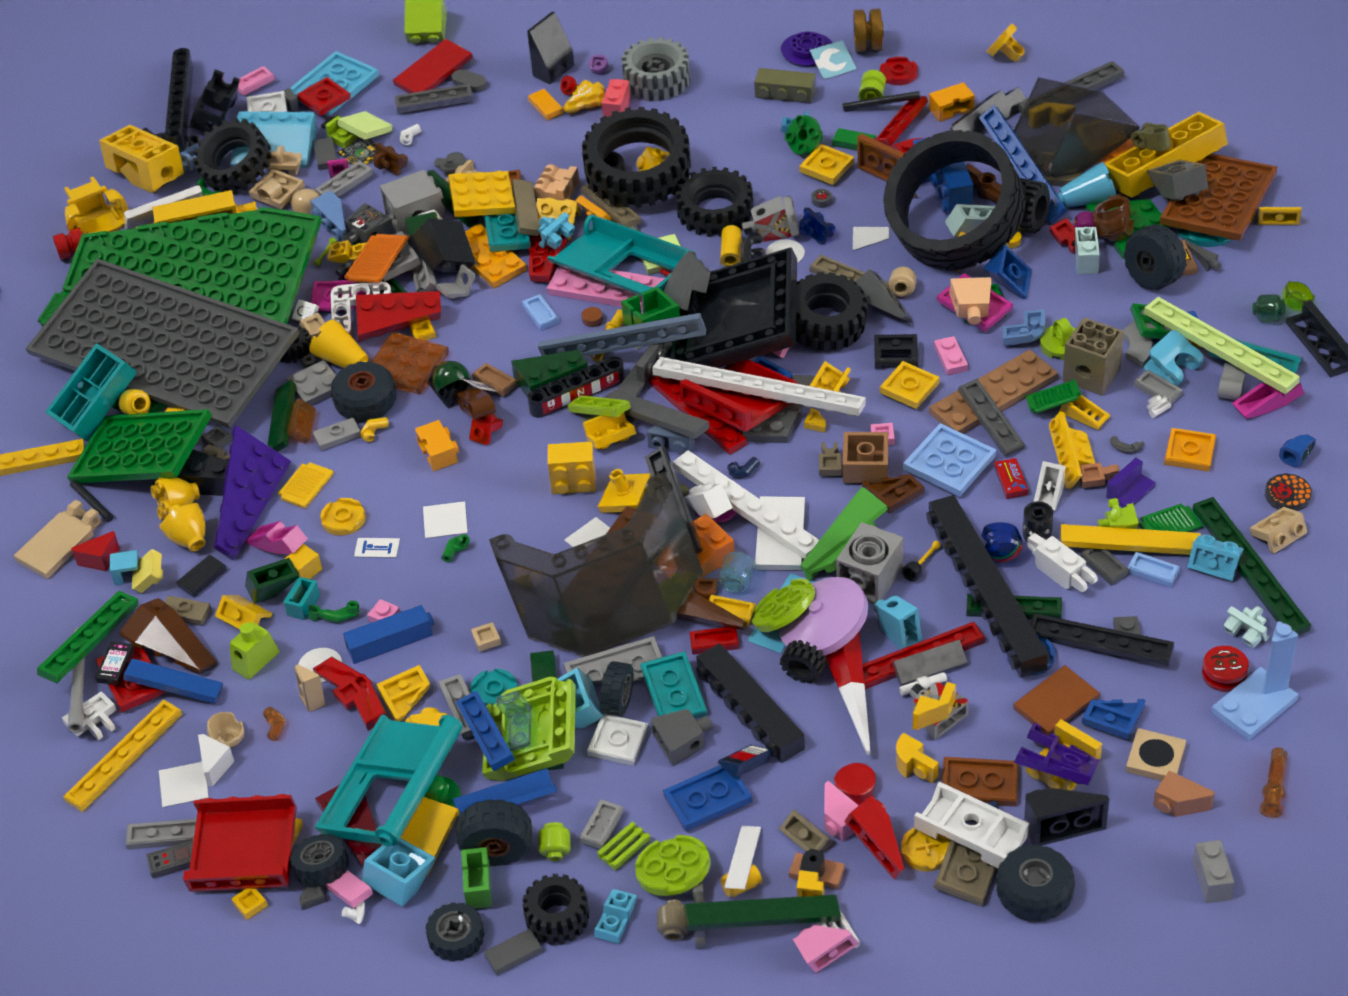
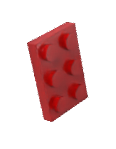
M134 646L135 650L130 661L136 659L151 663L145 650ZM104 656L95 659L99 668ZM124 675L120 685L107 684L121 712L166 693L164 690L124 680Z

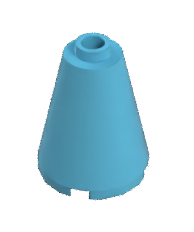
M1104 162L1061 187L1060 193L1057 195L1065 207L1068 208L1102 203L1109 196L1116 195L1112 179L1110 180L1108 176L1109 171Z

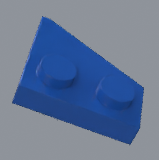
M1123 699L1111 701L1091 700L1082 718V724L1129 740L1145 707L1146 700L1138 699L1137 703H1123Z

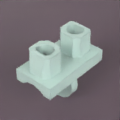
M1232 606L1227 611L1229 618L1224 624V630L1227 633L1235 636L1242 628L1247 631L1242 637V641L1249 647L1254 648L1260 641L1266 643L1269 635L1266 634L1267 628L1263 626L1267 619L1262 617V608L1256 606L1251 610L1246 607L1243 613Z

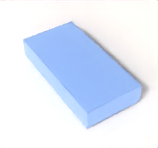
M541 294L522 301V307L540 331L559 324V318Z
M1135 552L1127 567L1129 574L1170 588L1180 570V566L1139 552Z

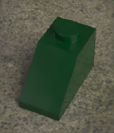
M286 558L247 571L245 587L253 603L256 604L279 595L298 579L299 575L291 559Z

